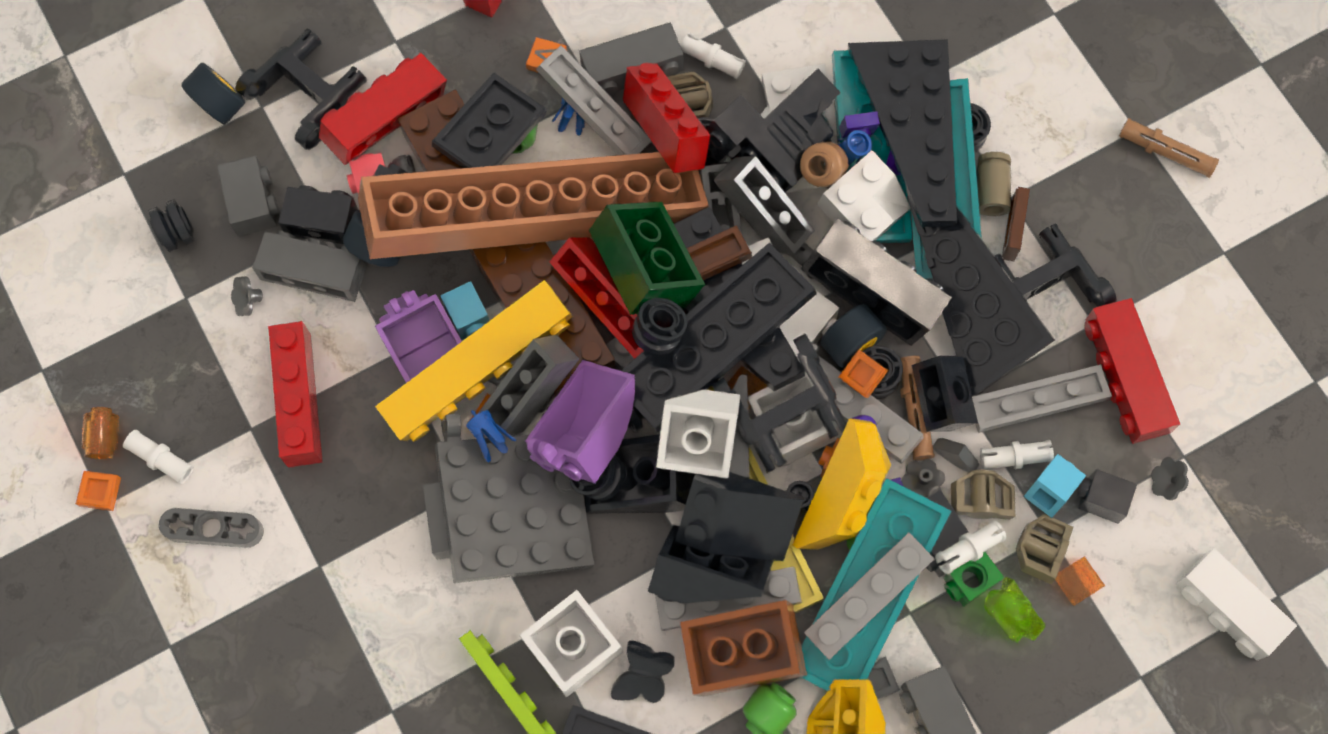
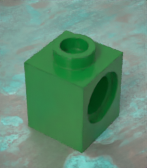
M983 552V557L977 561L970 560L953 570L950 574H946L943 577L946 582L944 588L954 602L960 601L962 606L965 607L1004 579V576L988 554ZM964 572L975 574L979 581L978 587H968L963 582L962 574Z

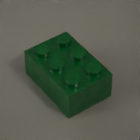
M663 202L608 204L589 229L630 315L638 314L641 306L653 298H665L673 301L682 309H686L705 285Z

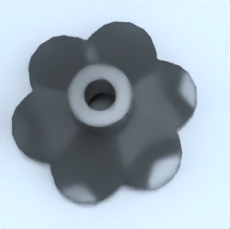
M247 276L235 277L233 280L234 289L231 292V301L235 305V312L238 316H250L253 310V302L262 301L261 289H252L250 279Z
M1172 457L1164 458L1161 465L1156 466L1151 473V478L1154 481L1152 485L1153 493L1157 496H1163L1167 500H1175L1179 492L1186 490L1189 480L1186 476L1188 471L1187 464L1182 461H1176Z
M925 459L921 463L911 461L907 465L906 474L901 481L903 487L928 498L941 490L940 486L945 482V474L937 469L936 463L931 459Z

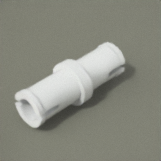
M689 32L681 44L682 52L704 62L705 67L709 69L714 67L733 76L735 79H738L746 63V60L721 50V45L716 43L711 45Z
M133 430L123 443L124 449L145 460L149 468L152 470L159 469L175 479L179 484L186 482L193 472V465L188 464L171 453L170 448L165 444L158 445L142 435L138 430Z
M1051 440L1026 444L1014 441L1010 443V446L980 448V460L983 462L982 469L987 470L1013 466L1014 469H1022L1023 465L1051 462L1054 459L1053 448H1050L1052 446Z
M992 520L972 534L965 533L960 536L959 542L936 554L937 563L949 560L939 566V568L944 573L950 574L970 560L977 561L983 557V552L1006 540L1005 531L991 535L1003 528L1001 524Z

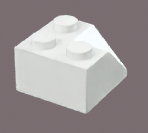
M870 151L826 190L817 203L833 222L838 218L842 222L852 223L860 230V234L870 241H876L911 209L896 175L873 151Z
M805 372V377L775 392L766 387L748 396V400L756 417L813 387V384ZM811 410L774 429L772 437L787 461L783 466L836 441L837 438L840 439L842 433L836 422L832 421L838 435L832 439L828 437L829 435L816 411L812 412Z
M704 389L665 400L656 468L728 478L740 395Z
M578 590L519 635L566 698L623 653L622 646Z

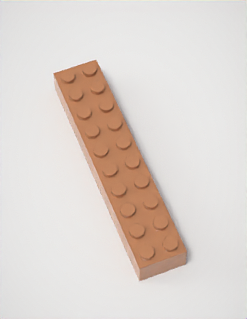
M659 152L361 177L358 203L370 259L568 240V238L592 237L589 229L608 204L663 202L674 224L709 207L699 171L673 173Z

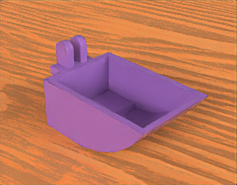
M414 290L401 294V297L389 300L388 304L384 305L387 314L379 318L380 323L375 326L405 383L462 342L436 294L430 297L427 294L418 297Z
M582 360L525 440L527 449L531 453L530 458L532 461L537 462L543 469L549 472L554 470L561 471L575 481L584 479L596 483L617 452L627 431L633 409L635 375Z

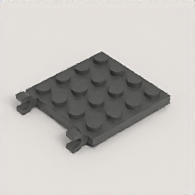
M460 413L446 414L445 421L441 422L444 442L436 443L435 454L453 583L592 568L594 566L584 498L582 494L572 488L569 477L558 470L549 472L543 469L537 462L532 461L530 458L531 453L528 451L527 443L525 442L529 435L512 436L516 439L515 442L508 437H504V443L508 447V452L505 454L501 453L488 438H484L491 456V461L488 463L476 439L461 440Z

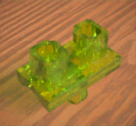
M1006 576L1002 581L1000 589H994L988 593L984 603L985 610L992 618L996 619L1010 640L1018 643L1023 636L1032 641L1036 640L1046 624L1035 612L1031 602L1025 597L1013 579Z

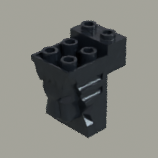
M818 68L765 118L740 95L705 128L710 134L707 157L714 159L718 163L726 155L731 161L735 157L756 156L781 189L787 192L803 177L800 170V160L805 150L816 143L832 142L833 130L822 113L841 92Z

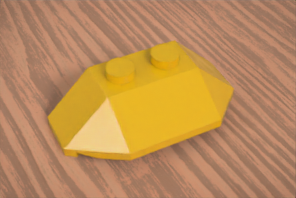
M849 418L792 546L795 548L822 549L856 537L866 524L867 515L879 495L891 467L890 460L874 423Z
M834 680L829 687L830 690L821 698L807 719V734H885L886 722L870 680Z

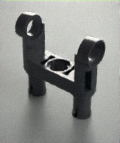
M308 28L289 47L284 46L277 50L260 68L244 72L239 77L235 86L236 91L246 100H251L258 95L261 97L284 75L314 100L318 105L300 121L302 125L298 128L294 137L295 141L305 150L314 148L321 141L319 132L322 117L332 109L338 110L343 107L348 98L367 82L364 74L360 70L357 71V68L354 66L334 85L328 84L307 67L302 61L322 44L318 36Z
M1056 223L1050 226L1051 229L1047 227L1038 234L1054 259L1021 278L1014 277L1002 259L1001 254L995 255V258L1026 300L1072 276L1089 303L1093 302L1097 307L1117 301L1116 293L1109 281L1104 277L1098 278L1079 248L1070 246Z
M806 333L793 339V342L799 351L797 354L798 359L813 387L752 420L741 400L739 401L736 427L745 443L749 446L753 445L767 473L776 469L769 457L770 455L773 456L778 467L787 463L772 437L774 429L809 410L812 412L816 411L830 439L838 435L832 421L836 422L841 433H843L847 425L835 403L837 394L820 365L819 356ZM725 378L711 384L714 391L737 394L734 389H730Z

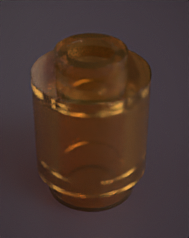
M94 407L91 408L90 413L83 415L81 448L85 450L86 458L111 459L114 457V451L118 449L119 416L112 413L111 408Z

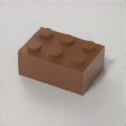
M787 600L680 622L693 695L703 697L807 676L794 606Z

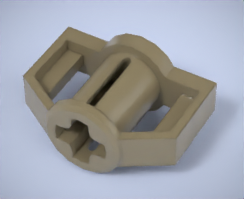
M695 72L667 76L675 88L697 85L677 89V91L691 110L704 108L703 110L693 111L697 118L709 117L713 109V98L708 81H705Z
M985 469L973 470L951 483V506L957 515H966L976 519L998 518L1010 520L1016 517L1015 486L996 471ZM967 478L970 479L971 506L965 505L964 480ZM995 483L1001 487L1002 509L996 507Z
M1046 514L1028 523L1023 529L1016 546L1021 571L1052 584L1057 577L1060 565L1067 552L1073 526L1051 518ZM1036 526L1060 536V539H1054L1033 528ZM1026 553L1050 563V568L1028 559Z

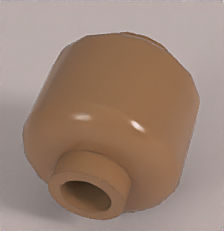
M820 142L809 146L800 160V170L803 177L810 184L817 187L833 185L846 174L848 169V157L845 151L833 142Z

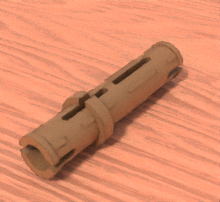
M1130 118L1126 120L1119 134L1120 138H1125L1144 147V151L1149 154L1155 152L1180 165L1206 175L1208 178L1212 176L1218 165V158L1211 157L1189 145L1162 134L1163 130L1156 128L1153 130L1132 121ZM1140 134L1165 145V147L1140 136ZM1172 149H1174V150H1176V151H1179V152H1181V153H1183V154H1185V155H1187V156H1190V157L1196 159L1197 161H1194V160H1192V159H1190V158H1188V157H1186V156H1183V155H1181V154H1179V153L1173 151Z
M920 356L902 357L900 359L903 365V388L900 389L901 397L905 398L908 423L917 430H919L920 425V431L923 433V440L913 450V460L932 459L935 457V453L933 452L931 432H926L912 369L913 364L921 361Z

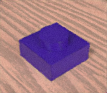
M878 112L844 116L839 126L841 138L848 137L855 130L864 131L869 137L874 135L880 125Z

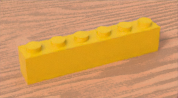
M544 280L375 407L399 440L408 441L411 439L415 442L430 431L428 425L437 418L443 421L446 414H454L458 410L456 404L465 397L471 400L481 394L486 389L484 383L493 376L496 379L505 376L513 367L512 362L522 355L533 339L546 337L550 334H561L570 326L567 321L573 316L551 286Z

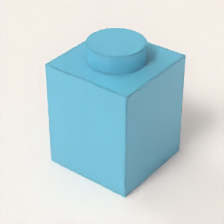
M471 281L440 295L461 340L466 339L490 321Z
M1057 454L1023 497L1053 518L1086 475L1071 462Z

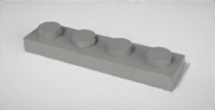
M562 45L536 69L617 155L639 154L651 142L647 134Z
M819 356V363L837 394L835 403L845 421L848 422L849 418L859 415L872 417L876 422L877 430L886 453L902 464L923 440V433L872 395L869 398L862 396L838 378L841 374L839 370Z
M1100 364L973 396L978 423L975 425L978 433L1107 401L1112 395Z
M908 533L804 633L828 659L832 658L919 575L934 558Z
M794 566L770 571L761 597L681 604L675 601H664L655 595L662 631L681 628L680 622L772 602L787 600L793 605L802 603Z

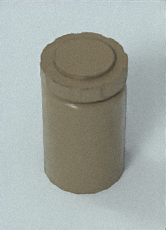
M987 152L981 154L978 158L979 211L982 215L1002 216L1011 211V156L1004 152Z

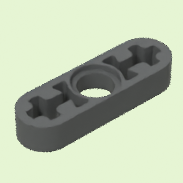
M172 508L164 512L159 520V530L162 535L177 543L250 548L257 545L264 534L261 522L248 513ZM179 517L183 523L193 525L194 536H192L193 531L189 528L180 527L175 533L169 525L170 523H176ZM210 519L219 520V532L213 537L204 536L202 528L205 522ZM231 520L230 525L233 528H245L248 522L254 531L253 533H247L246 539H243L240 533L229 531L228 521Z

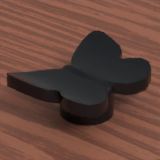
M633 640L628 641L627 658L630 663L629 671L624 672L616 679L611 689V697L614 700H634L642 694L648 702L656 703L662 699L665 692V683L662 676L672 671L675 666V657L667 652L656 653L650 646Z

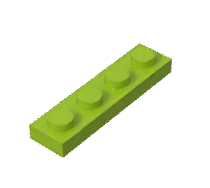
M469 630L459 638L460 642L528 734H556L547 720L540 724L532 714L538 708L524 691L520 695L517 694L511 685L516 679L504 662L497 667L489 656L495 650L484 635L481 634L476 638L471 630Z

